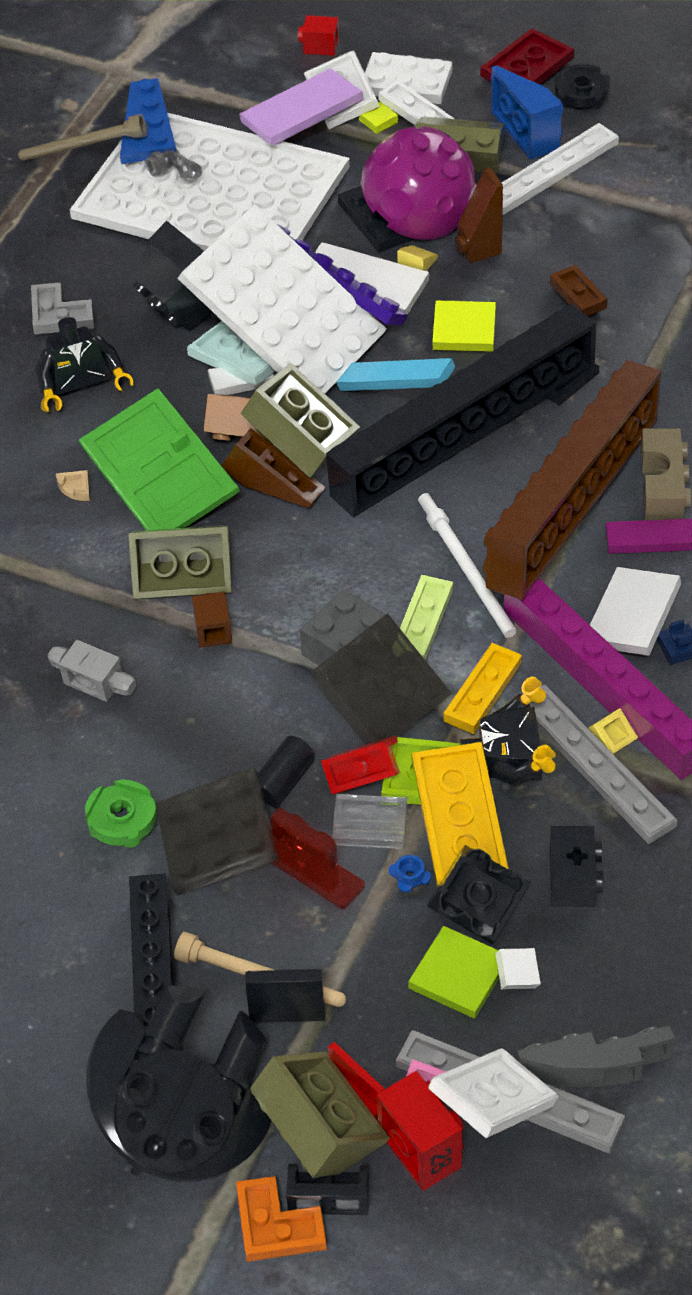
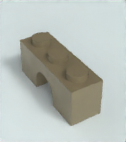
M642 429L640 450L642 474H657L645 475L643 492L644 520L684 519L685 508L691 507V488H685V484H689V465H683V461H687L688 445L687 442H682L681 429Z

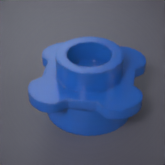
M405 855L389 867V875L396 878L398 889L401 892H411L414 887L420 884L427 885L431 881V873L425 871L424 863L418 856Z

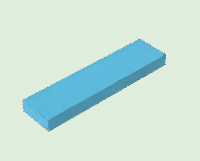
M452 358L351 363L336 383L340 391L432 388L434 385L449 378L455 368V364Z

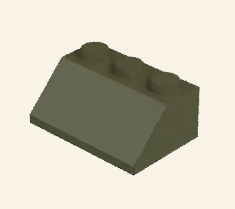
M424 116L417 121L416 128L431 127L449 134L468 153L475 168L474 171L484 172L485 169L491 167L494 173H498L505 123Z
M292 363L259 387L240 413L309 478L327 464L326 452L351 438L360 428L355 421Z
M229 525L143 530L128 533L133 599L200 595L224 591L225 593L232 592Z
M326 1052L273 1056L251 1086V1092L260 1103L261 1109L270 1117L280 1131L281 1137L290 1145L300 1159L303 1168L310 1173L312 1178L342 1173L384 1145L390 1138Z

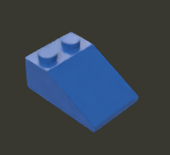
M497 65L493 66L491 69V113L498 122L505 123V130L530 160L549 154L559 148L560 137L563 135L561 115L564 112L561 100L556 98L548 88Z

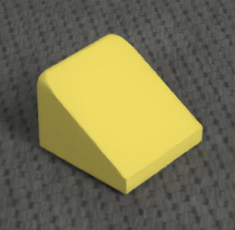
M413 245L400 248L397 252L398 264L427 271L438 258V254Z
M620 708L588 727L613 754L638 738Z

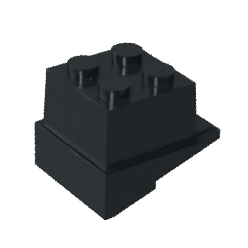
M166 220L148 239L147 242L150 244V247L128 274L136 281L133 287L144 298H147L146 302L158 313L161 311L165 314L164 317L176 328L181 324L190 332L211 310L178 280V277L204 250Z

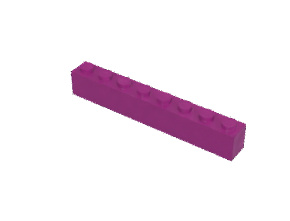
M540 578L523 600L504 594V611L522 630L610 713L620 708L637 734V739L680 780L692 774V720Z

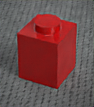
M306 15L304 26H299L298 42L303 43V54L335 56L339 42L338 17Z

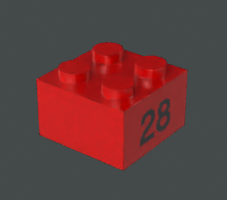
M414 1071L377 1094L378 1123L390 1137L386 1142L421 1190L425 1191L462 1168V1150L464 1149L462 1131L464 1126L457 1113L452 1109L448 1111L441 1103V1099L428 1088L431 1081L425 1082L420 1074Z

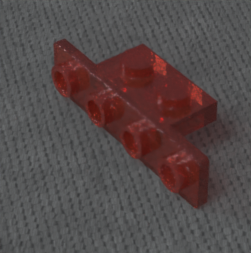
M281 807L271 816V821L258 812H252L233 832V838L340 909H345L365 888V883L362 879L338 865L336 843L330 835L322 831L318 832L307 825L299 815L290 814Z

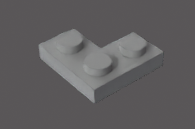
M61 282L31 285L34 335L60 332L58 321L66 317L75 318L77 328L83 326L89 329L94 328L91 299L63 302Z

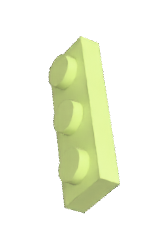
M421 575L392 646V657L425 664L453 593L452 581Z

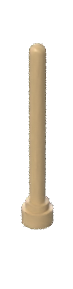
M185 931L180 935L174 951V959L190 964L191 962L198 963L201 960L245 975L247 971L274 970L206 947L205 943L199 940V936ZM323 986L325 1003L336 1007H341L345 1004L346 997L342 992Z

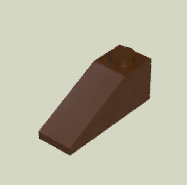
M491 167L484 170L458 222V236L455 237V245L460 254L463 253L469 263L502 254L503 184Z
M252 428L238 441L221 465L228 474L245 487L309 508L326 488L313 477L309 478L286 455Z

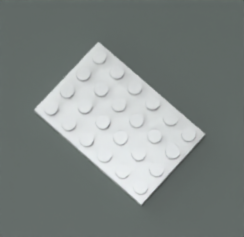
M256 204L247 210L178 277V280L277 373L292 363L324 394L337 382L349 365L355 363L387 330L372 314L357 305L354 297Z

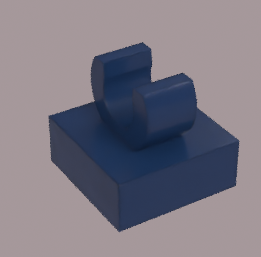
M684 620L670 623L669 629L660 631L656 640L670 665L692 659V629L689 623L684 624Z

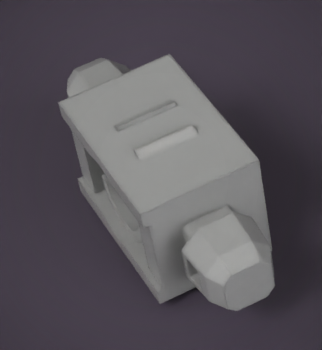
M76 640L70 649L61 646L53 647L48 653L49 662L52 666L60 669L65 685L105 702L109 700L113 693L131 695L136 687L134 678L122 672L120 657L82 641Z

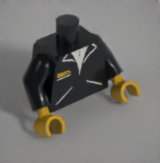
M66 317L58 321L60 333L49 336L46 339V348L42 350L35 368L40 392L44 393L45 396L41 401V408L46 413L49 412L47 406L49 399L55 402L56 410L59 411L62 407V401L57 395L112 379L110 373L115 375L114 386L117 390L122 391L118 384L120 377H126L129 380L130 386H133L132 377L122 371L124 366L114 346L100 334H92L86 326L77 328L76 319L73 317Z
M529 677L523 682L521 687L523 695L519 693L506 705L489 716L480 719L479 738L460 739L461 745L482 742L489 778H496L517 786L527 780H542V770L545 773H552L555 770L556 764L552 758L556 757V753L548 745L540 744L535 708L530 706L531 701L542 703L546 698V692L541 688L542 682L536 677Z

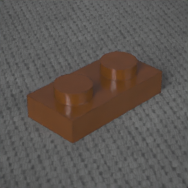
M576 264L550 275L551 286L568 304L572 303L587 316L607 308L608 299Z

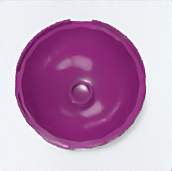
M410 127L397 130L380 142L371 152L362 171V191L373 213L377 211L389 222L387 227L391 230L418 240L440 239L450 235L458 227V222L477 186L475 183V168L468 153L449 134L431 127Z

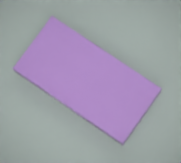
M330 68L240 113V120L245 126L273 146L362 101L363 93L359 88Z

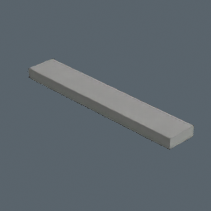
M546 685L541 686L546 692L545 700L542 703L530 702V706L535 708L538 730L648 844L676 828L677 819Z
M412 1030L396 1059V1067L408 1071L411 1061L414 1059L447 1072L480 1057ZM546 1084L558 1095L554 1106L526 1120L610 1154L625 1122V1115Z

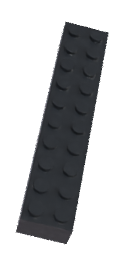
M571 303L563 309L554 312L540 323L531 326L517 337L508 340L504 345L491 353L485 354L468 367L459 370L445 381L434 385L422 395L411 399L404 406L385 415L381 420L366 429L360 430L353 437L334 446L330 451L326 452L330 497L354 518L547 398L553 390L558 391L571 383L581 373L595 365L596 322Z

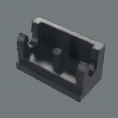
M288 1164L286 1189L288 1211L320 1206L322 1215H368V1165H360V1173L342 1172L337 1175L312 1178L308 1172H298L296 1164Z

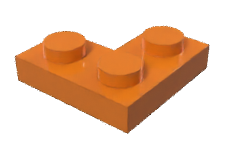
M275 1176L236 1182L247 1262L327 1250L320 1206L280 1212Z

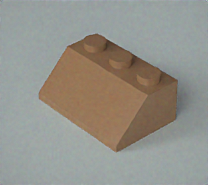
M208 394L204 431L212 432V439L231 441V435L244 436L250 428L264 439H267L240 414L250 398Z

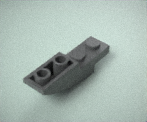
M670 1025L661 1028L648 1027L641 1030L638 1034L623 1038L618 1036L610 1037L600 1044H596L592 1032L584 1034L572 1033L557 1041L528 1045L523 1050L517 1052V1061L543 1083L549 1085L577 1088L622 1085L641 1081L643 1065L672 1058L675 1037Z

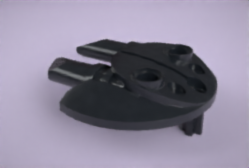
M168 986L165 988L148 1026L142 1027L134 1013L119 1009L100 1030L90 1051L86 1072V1087L92 1114L110 1145L127 1160L128 1164L132 1165L130 1173L137 1176L143 1171L162 1179L177 1182H197L216 1178L243 1163L258 1148L272 1120L261 1109L260 1103L252 1094L250 1083L251 1076L267 1040L254 1022L242 1010L239 1011L215 1064L210 1065L204 1060L198 1062L196 1061L197 1056L183 1051L182 1042L204 998L205 990ZM130 1088L137 1089L142 1094L143 1101L136 1100L130 1093ZM199 1125L209 1129L212 1139L202 1135Z

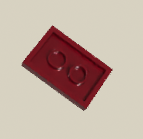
M531 28L480 67V76L491 81V69L497 65L540 85L574 58V48Z

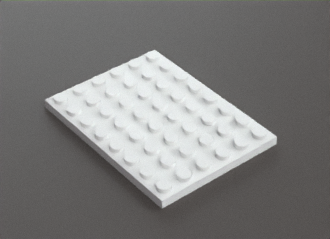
M167 113L176 145V153H180L188 160L201 165L202 175L191 183L190 181H185L180 176L174 165L168 168L166 173L156 175L149 173L146 167V160L121 164V140L71 207L70 214L71 219L147 239L167 220L205 251L247 210L256 204L273 222L288 229L291 232L289 236L295 240H303L349 169V158L283 141L271 146L255 134Z

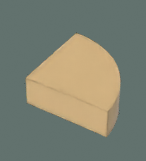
M87 470L56 473L58 487L64 495L74 500L90 501Z

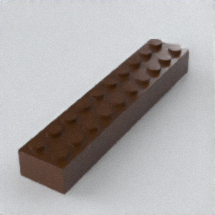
M626 360L618 371L615 370L613 372L610 382L606 387H601L594 402L586 406L584 414L579 420L574 421L567 436L559 440L557 448L551 455L548 454L540 470L531 475L528 485L523 491H518L513 504L509 509L505 508L497 524L494 527H490L486 532L484 546L487 547V557L484 561L483 572L486 573L487 589L520 600L524 599L641 444L642 429H652L656 424L662 370Z

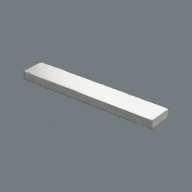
M598 123L503 181V215L616 146L619 136Z

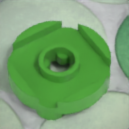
M132 780L114 781V786H109L103 789V785L92 792L85 805L90 835L109 845H123L128 848L138 846L142 838L151 832L157 820L156 805L150 791L143 784ZM122 808L127 809V815L123 817H116L113 813L114 811L120 812Z

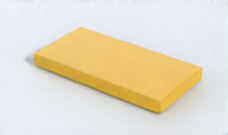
M482 742L412 752L411 758L437 888L464 845L472 849L485 851L493 861L508 869Z

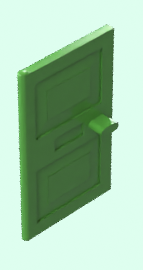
M159 388L79 439L80 445L145 530L186 528L240 492L235 482Z

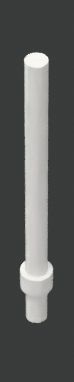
M428 493L422 494L418 501L427 514V522L434 531H438L505 638L513 637L517 632L516 628L492 591L486 588L485 580L449 526V518L443 509L436 506Z

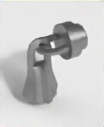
M171 150L163 153L156 151L146 158V167L150 174H164L168 168L174 165L185 181L192 183L202 175L201 165Z

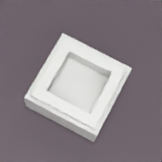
M535 948L500 949L495 953L501 989L537 988L541 984Z

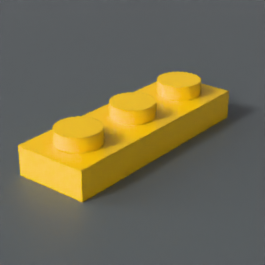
M491 643L443 713L444 722L475 734L480 727V719L488 715L521 666L522 655Z

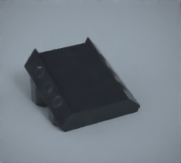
M464 845L430 898L427 907L493 944L530 885V881L521 877L513 869H507L496 863L485 851L472 849Z

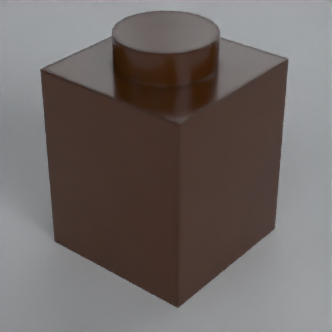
M225 591L192 596L199 648L232 643L231 624Z

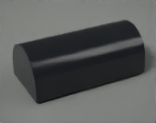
M287 736L247 786V795L278 809L315 761L312 748L304 740L296 736Z

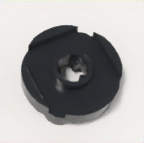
M593 65L569 66V71L562 74L561 70L556 75L555 94L561 100L563 107L573 106L579 108L588 107L593 110L602 107L603 101L609 96L610 77L607 73L605 77L600 73L601 69Z

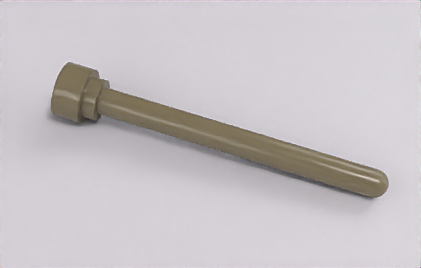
M141 114L128 117V120L124 121L122 125L20 150L18 157L20 160L26 161L125 135L134 139L147 136L146 122Z

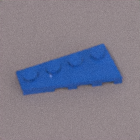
M158 78L131 82L125 121L130 116L141 114L146 122L147 136L137 139L127 135L122 137L121 164L145 161L151 153L156 151L163 153L171 150L176 153V145Z

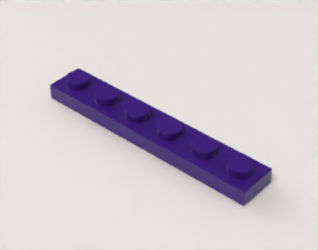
M278 225L288 236L291 232L288 229ZM289 236L354 297L357 305L387 325L404 324L408 315L398 309L400 305L396 301L387 297L382 298L376 294L378 290L375 287L364 282H358L354 279V273L344 268H337L333 265V259L321 253L316 254L311 250L312 246L301 239L295 240Z

